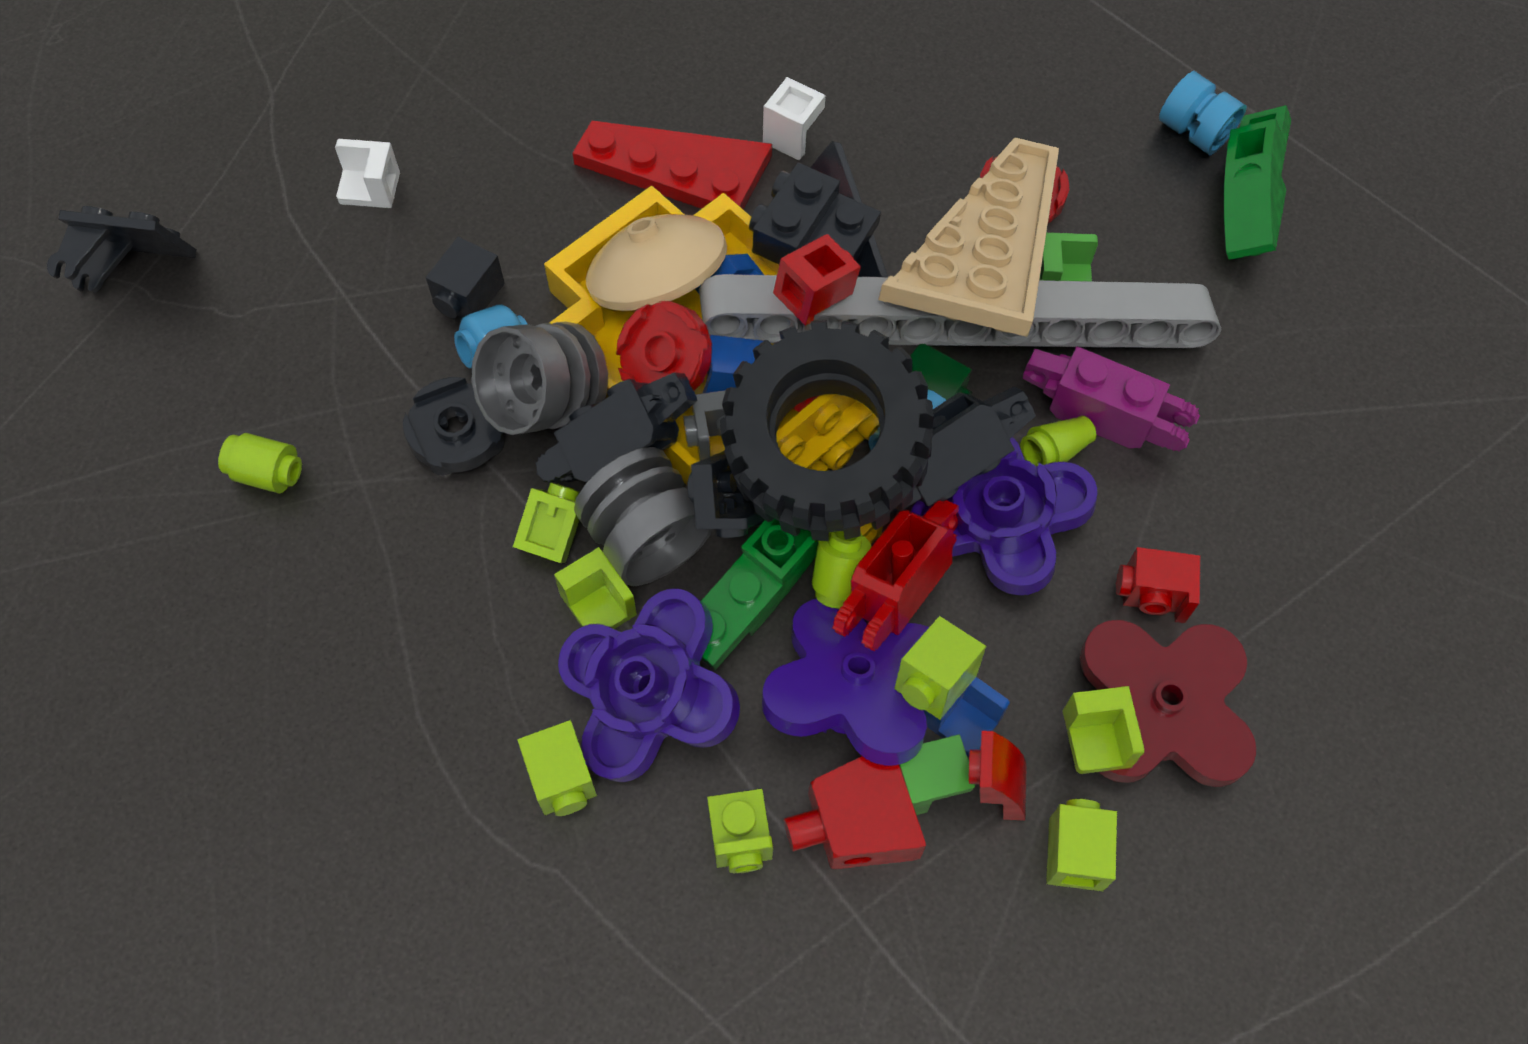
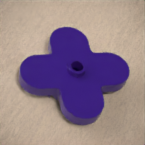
M1011 437L1010 441L1015 449L1014 451L1003 457L999 465L993 470L984 474H978L959 486L957 492L947 499V501L959 505V511L956 514L958 526L953 532L957 535V541L953 546L952 557L977 552L981 555L989 580L998 589L1013 595H1029L1043 589L1054 575L1056 549L1051 534L1078 528L1091 518L1096 507L1097 485L1092 475L1079 465L1069 462H1053L1044 465L1038 463V466H1035L1031 462L1024 460L1018 442ZM918 500L911 512L924 516L934 504L928 507Z
M667 589L655 594L643 606L635 624L632 625L633 628L620 632L602 624L585 625L574 631L561 648L558 667L563 682L572 691L590 699L594 707L582 735L581 750L587 766L595 774L615 782H627L640 777L652 765L663 740L668 736L694 747H711L725 740L732 733L738 722L740 703L734 687L718 674L700 666L702 656L711 639L713 622L707 606L688 591Z
M817 598L804 603L794 615L791 633L793 647L800 659L776 668L766 678L763 686L762 711L767 721L778 731L791 736L802 737L819 732L826 733L828 729L846 734L855 750L865 759L876 764L892 766L903 764L913 759L923 745L927 729L926 716L923 710L911 706L902 694L894 688L901 659L929 627L916 623H907L899 635L891 632L886 640L882 642L881 646H879L878 650L873 651L861 643L863 632L867 626L863 618L853 628L852 632L844 637L832 629L834 617L839 609L825 606Z

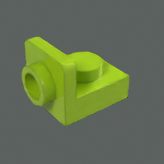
M550 482L548 491L531 488L513 547L558 563H566L579 523V519L574 512V506L580 491Z
M762 789L707 797L717 868L729 866L730 873H746L761 869L763 867L762 861L772 860L773 844L772 837L769 835Z

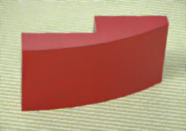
M982 731L981 750L970 749L969 784L980 785V803L1003 804L1004 820L1025 821L1027 766L1024 755L1005 737L994 731Z

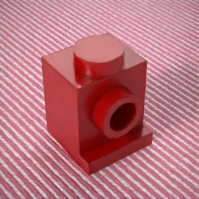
M826 234L780 259L773 294L806 326L811 321H814L816 314L853 294L861 266L848 251L842 249Z
M1137 547L1127 565L1121 564L1116 579V594L1124 596L1123 606L1138 607L1143 613L1151 615H1163L1174 612L1175 622L1186 623L1200 604V555Z

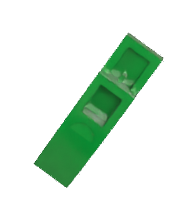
M1287 105L1245 115L1241 120L1240 128L1230 130L1224 181L1226 254L1229 260L1276 251L1286 196V187L1281 175L1291 125V116Z
M774 519L770 522L764 520L741 546L743 554L701 600L710 611L713 622L711 639L702 656V660L714 670L722 664L748 633L751 636L754 635L816 557L818 540H812L811 531L801 529L800 533L794 536L782 531L778 520Z

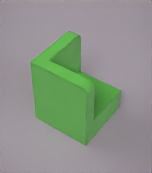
M1046 232L1039 280L1092 281L1091 263L1098 246L1097 235Z
M960 734L923 743L921 750L913 759L899 764L916 815L927 813L932 801L970 792L976 785L969 784V761Z

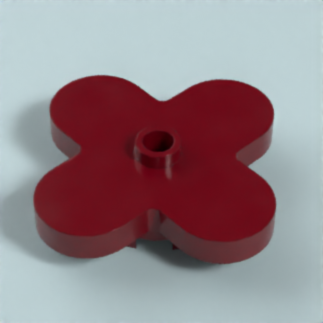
M1124 620L1106 621L1096 626L1090 632L1080 653L1083 673L1098 690L1129 686L1144 745L1143 755L1132 768L1099 772L1101 775L1116 782H1135L1146 777L1162 760H1173L1197 782L1212 787H1223L1235 783L1249 771L1256 757L1254 736L1247 724L1224 702L1225 697L1241 682L1247 669L1245 650L1240 641L1231 632L1212 624L1195 625L1185 630L1168 647L1161 646L1141 627Z

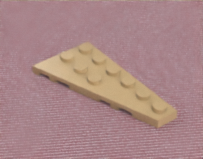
M1014 138L992 162L989 172L983 178H978L971 185L969 194L964 199L960 198L927 234L925 243L916 253L911 252L906 257L901 270L894 277L890 275L882 284L878 300L944 316L951 320H961L993 328L1000 332H1009L1028 337L1034 318L1059 148Z

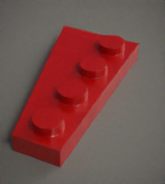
M591 121L572 154L574 165L643 189H647L652 185L663 196L701 209L724 193L744 210L772 157L773 144Z

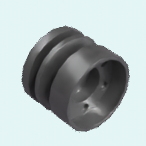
M565 321L553 324L542 323L536 326H503L489 331L479 342L472 361L471 382L476 403L485 419L498 431L517 435L548 428L563 427L570 422V414L577 409L591 404L597 405L603 401L607 394L608 370L604 353L597 340L582 325Z
M655 447L636 449L618 457L600 469L584 485L576 497L574 512L585 528H588L587 530L595 543L604 545V555L624 583L630 586L648 584L668 575L689 560L703 546L712 532V529H696L694 503L689 498L688 489L683 488V478L679 471L672 467L670 459L664 451Z

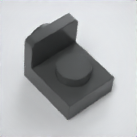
M726 390L695 394L698 401L692 405L693 415L683 416L687 446H697L700 461L710 457L709 437L721 436L720 419L725 417L722 401Z

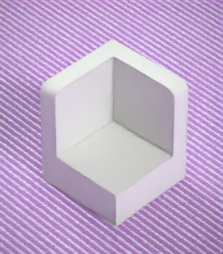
M786 77L764 105L763 143L773 144L772 148L800 160L805 154L806 132L825 108L826 95Z
M338 139L335 150L343 168L336 194L338 202L342 205L392 208L400 171L391 143Z

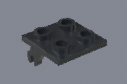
M82 206L81 212L60 210L59 220L67 224L68 227L59 251L52 254L48 259L47 270L52 277L58 279L61 267L66 263L64 277L71 280L73 287L83 291L85 279L90 277L88 290L96 293L129 251L195 258L197 249L180 238L181 234L178 231L165 228L159 224L160 219L156 216L142 212H129L128 218L113 216L112 212L102 208Z

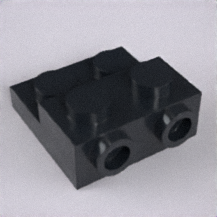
M797 163L791 173L781 171L777 176L771 192L773 200L769 206L759 204L754 210L749 223V230L753 232L752 253L780 264L782 257L828 234L842 249L848 251L856 261L879 225L881 211L840 194V180Z

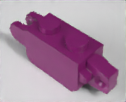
M1078 346L1072 356L1063 354L1057 356L1035 349L1023 374L1024 380L1044 390V394L1053 399L1050 411L1056 418L1067 420L1081 415L1086 416L1094 424L1096 435L1127 448H1141L1146 440L1160 447H1166L1168 450L1180 452V450L1187 448L1190 439L1188 438L1189 433L1185 429H1181L1179 425L1190 428L1193 424H1197L1200 417L1199 408H1196L1191 402H1185L1184 399L1167 393L1170 384Z

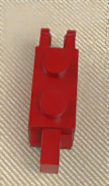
M938 500L924 516L909 510H903L897 514L856 566L851 579L852 593L834 617L832 629L836 633L846 637L863 618L869 621V624L863 632L861 643L873 651L878 650L879 646H881L882 642L886 640L891 632L896 635L901 633L952 565V550L957 541V535L953 532L958 526L956 514L959 511V505L947 500Z

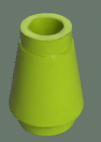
M1083 415L1032 427L1020 443L1024 460L1031 462L1035 466H1038V463L1044 465L1053 462H1068L1087 447L1088 444L1095 441L1096 429L1092 421Z

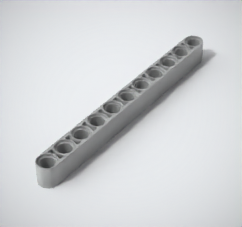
M715 275L707 278L699 288L702 320L706 324L710 336L719 335L762 341L768 340L770 343H777L781 341L779 331L794 325L798 333L812 329L811 323L805 326L773 294L777 275ZM858 277L852 295L821 311L814 317V321L827 320V326L831 329H841L843 321L859 324L860 334L867 337L871 331L876 330L889 337V345L1196 348L1211 343L1221 332V326L1208 289L1204 285L1195 283L1039 280L1034 318L1028 337L1009 332H1000L993 328L961 320H951L944 316L880 301L878 299L881 287L888 277Z

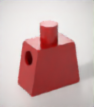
M863 756L811 781L808 795L812 810L784 818V826L792 851L823 843L831 869L913 861L921 858L927 846L900 766L876 764L865 759Z

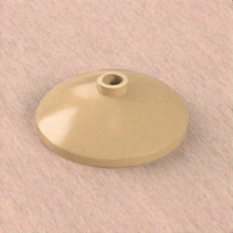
M663 214L638 219L614 235L594 257L586 275V286L590 296L598 305L620 311L637 310L647 304L653 305L661 303L659 301L677 299L703 284L721 266L727 253V243L724 234L715 223L694 215Z

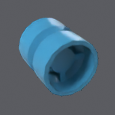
M1192 71L1177 84L1168 96L1160 111L1159 121L1178 134L1188 131L1189 141L1207 154L1212 155L1229 139L1230 130L1238 127L1247 106L1225 91L1216 94L1215 84L1199 73Z

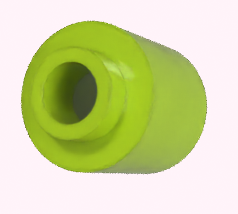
M243 433L240 436L230 435L224 441L219 453V469L222 473L227 474L232 481L278 494L283 493L289 486L295 485L302 470V461L297 456V450L293 445L250 433Z
M843 531L829 532V541L818 540L812 586L817 600L823 605L840 609L852 593L851 579L855 568L872 547L869 540L862 534L859 537L845 540Z

